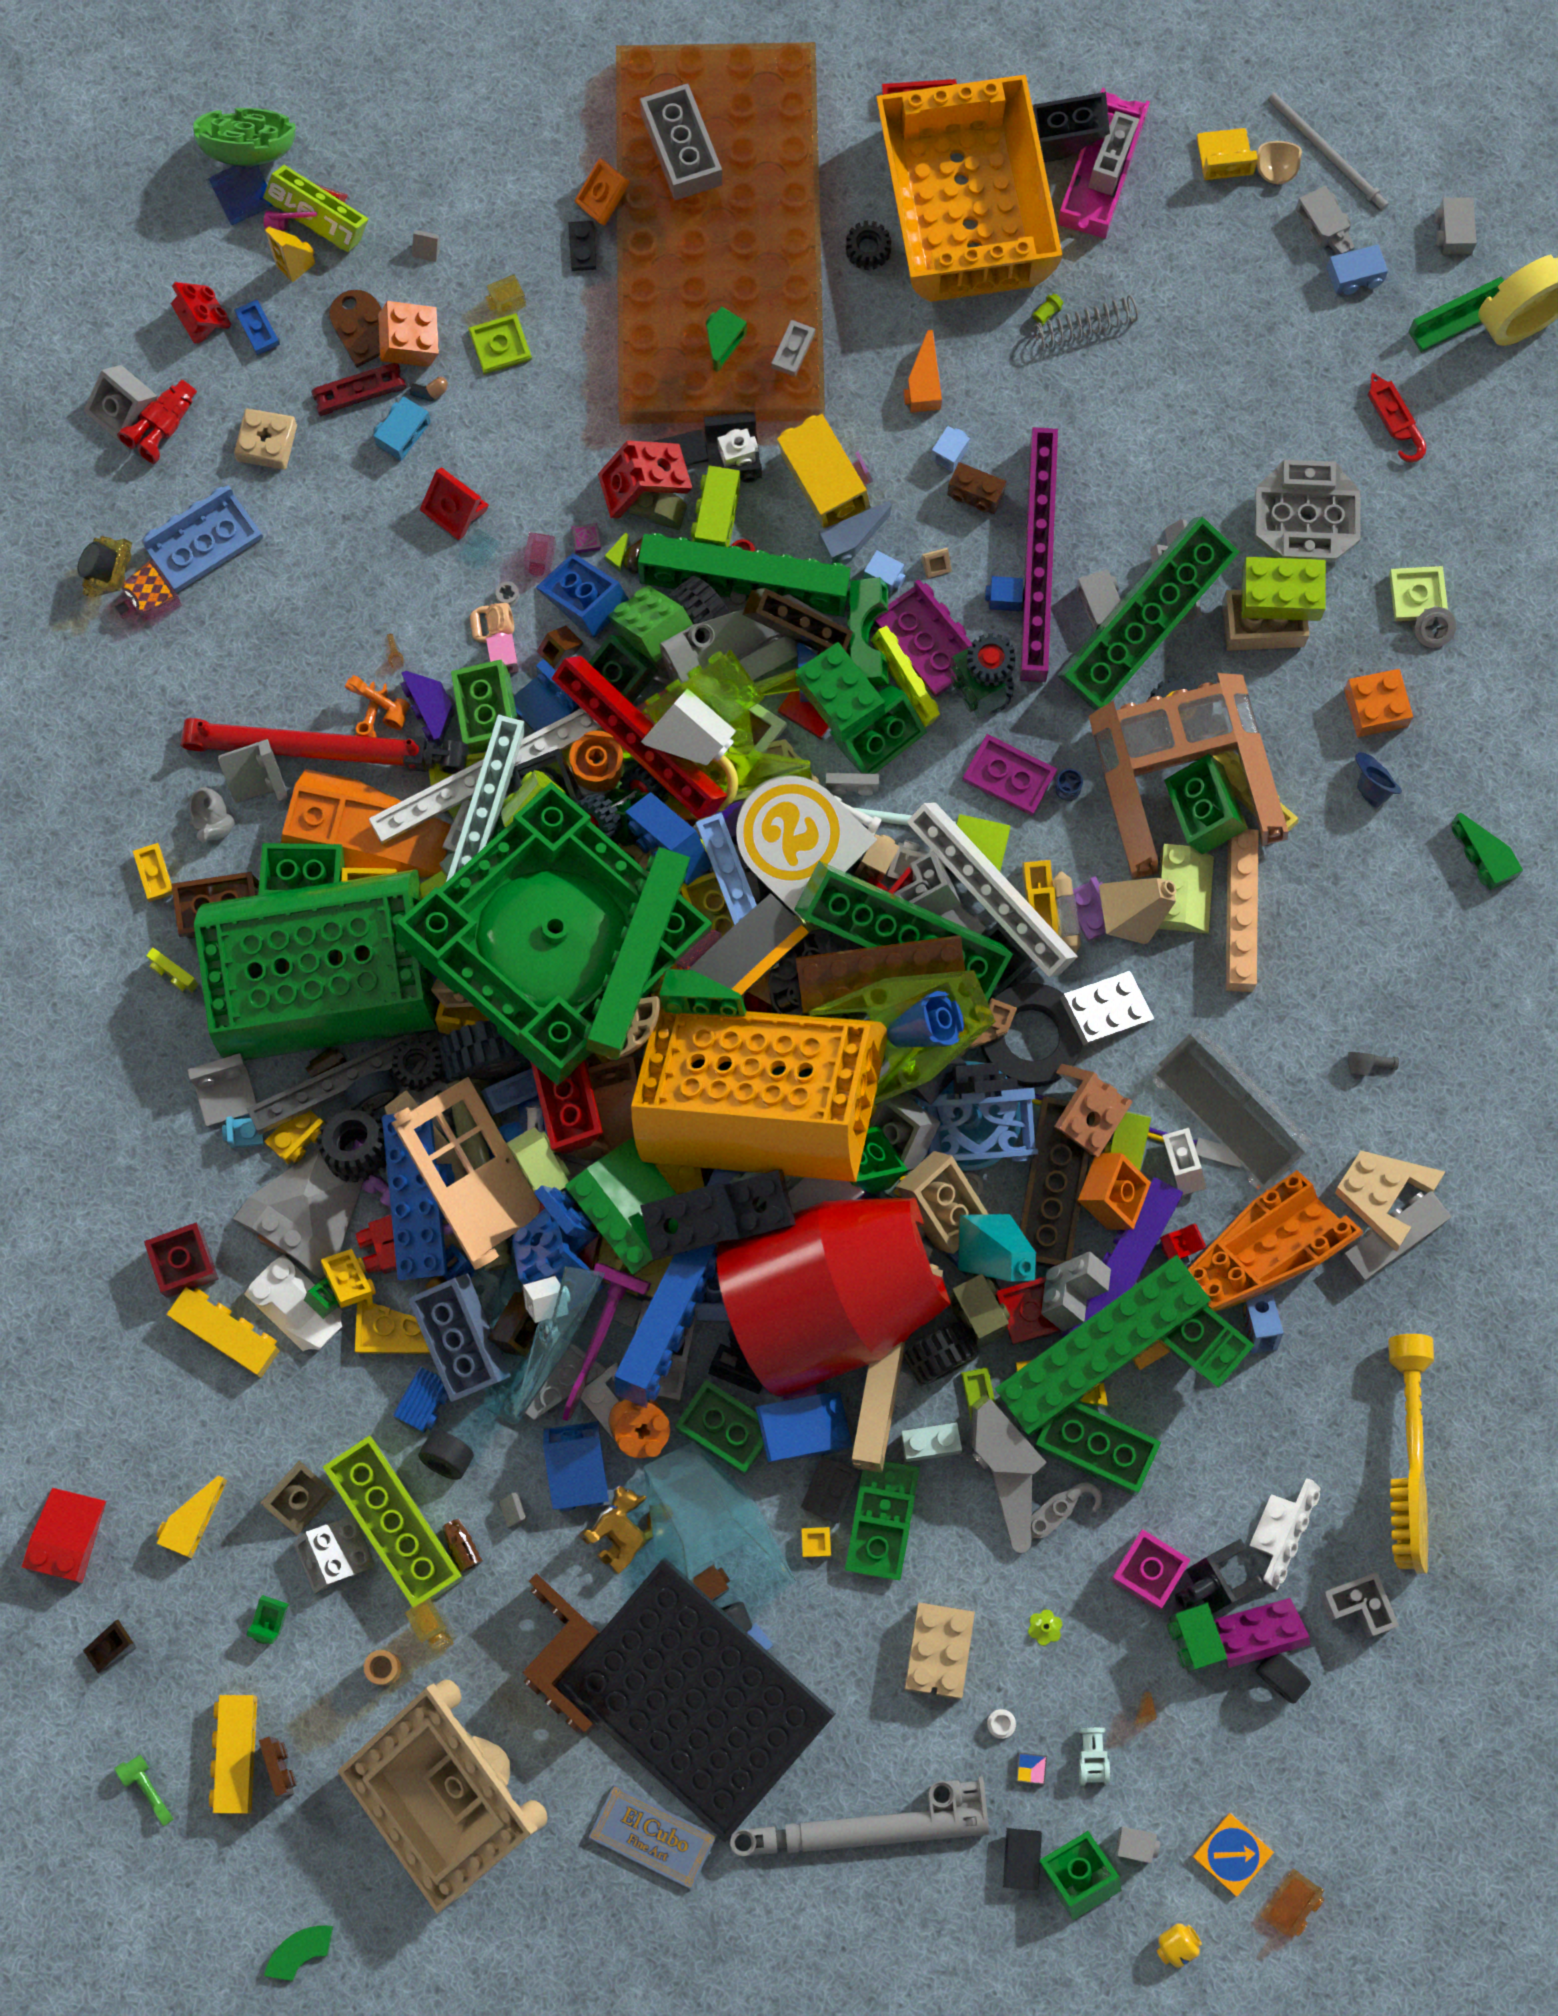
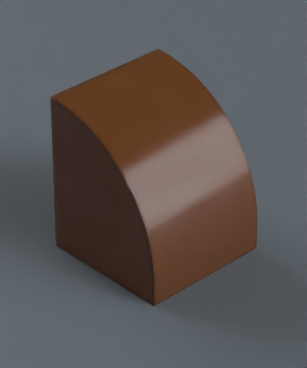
M565 625L548 632L536 652L555 669L560 666L565 658L573 656L584 642Z

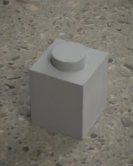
M1120 1827L1115 1856L1152 1863L1153 1858H1158L1160 1841L1156 1840L1157 1834Z

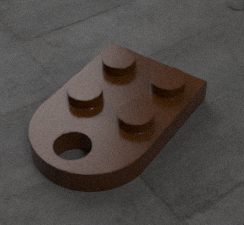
M349 290L341 293L332 302L329 312L332 326L356 368L380 356L378 314L382 308L374 296L363 290ZM348 299L357 302L353 309H345L342 305Z

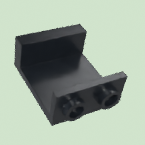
M755 412L704 417L709 466L739 470L740 480L744 483H752L757 478H762V464L760 463L759 451L755 452V462L751 465L724 467L718 450V437L724 436L735 429H748L750 437L754 436L758 445Z

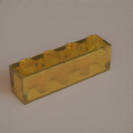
M429 1598L405 1612L421 1644L432 1651L436 1649L439 1652L454 1645L452 1640L457 1635L444 1610L434 1600Z

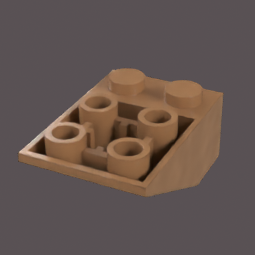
M630 1056L587 1068L603 1136L609 1151H613L630 1138H634L631 1105L644 1058Z

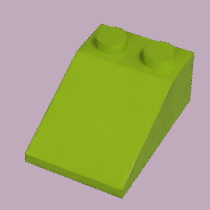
M536 770L529 772L522 779V786L519 790L509 795L504 802L505 807L501 811L503 825L507 827L513 821V816L550 782L564 794L566 792L543 772Z

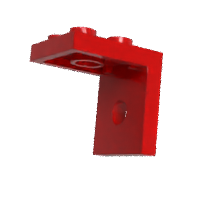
M627 440L598 473L610 518L619 519L643 492L688 494L692 490L679 444Z

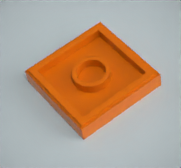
M599 158L574 202L598 223L605 226L630 181L607 161Z

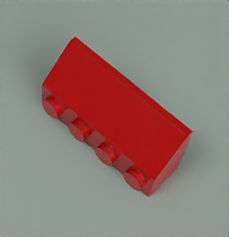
M586 1060L558 1086L531 1062L551 1150L568 1154L590 1146L603 1134Z

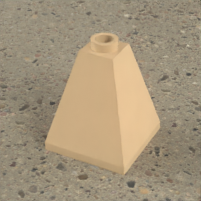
M1149 878L1099 885L1106 934L1142 944H1147L1176 902V886L1170 880Z

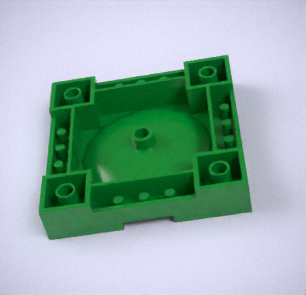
M550 782L513 816V821L446 883L440 888L435 887L397 922L396 941L456 995L460 993L497 1026L499 1034L558 1086L592 1053L586 1050L587 1039L583 1038L588 1022L594 1023L596 1015L592 1014L597 998L603 999L605 991L601 990L604 978L606 974L611 975L614 966L610 965L615 950H621L623 943L619 942L623 927L630 926L632 919L628 918L632 903L639 902L641 896L637 894L641 879L647 880L649 873L590 822V815ZM680 894L641 999L646 998L650 993L653 995L662 986L667 969L678 970L708 941L712 922ZM556 929L560 931V933L554 934L551 933L549 930Z

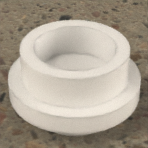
M999 1709L991 1713L987 1721V1727L994 1737L1004 1739L1011 1736L1015 1731L1016 1720L1009 1711Z

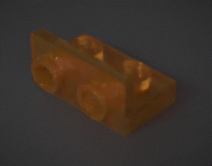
M1292 1868L1260 1917L1286 1937L1293 1938L1294 1935L1299 1937L1308 1924L1305 1919L1310 1911L1315 1913L1322 1905L1324 1898L1321 1895L1325 1890L1320 1886H1316Z

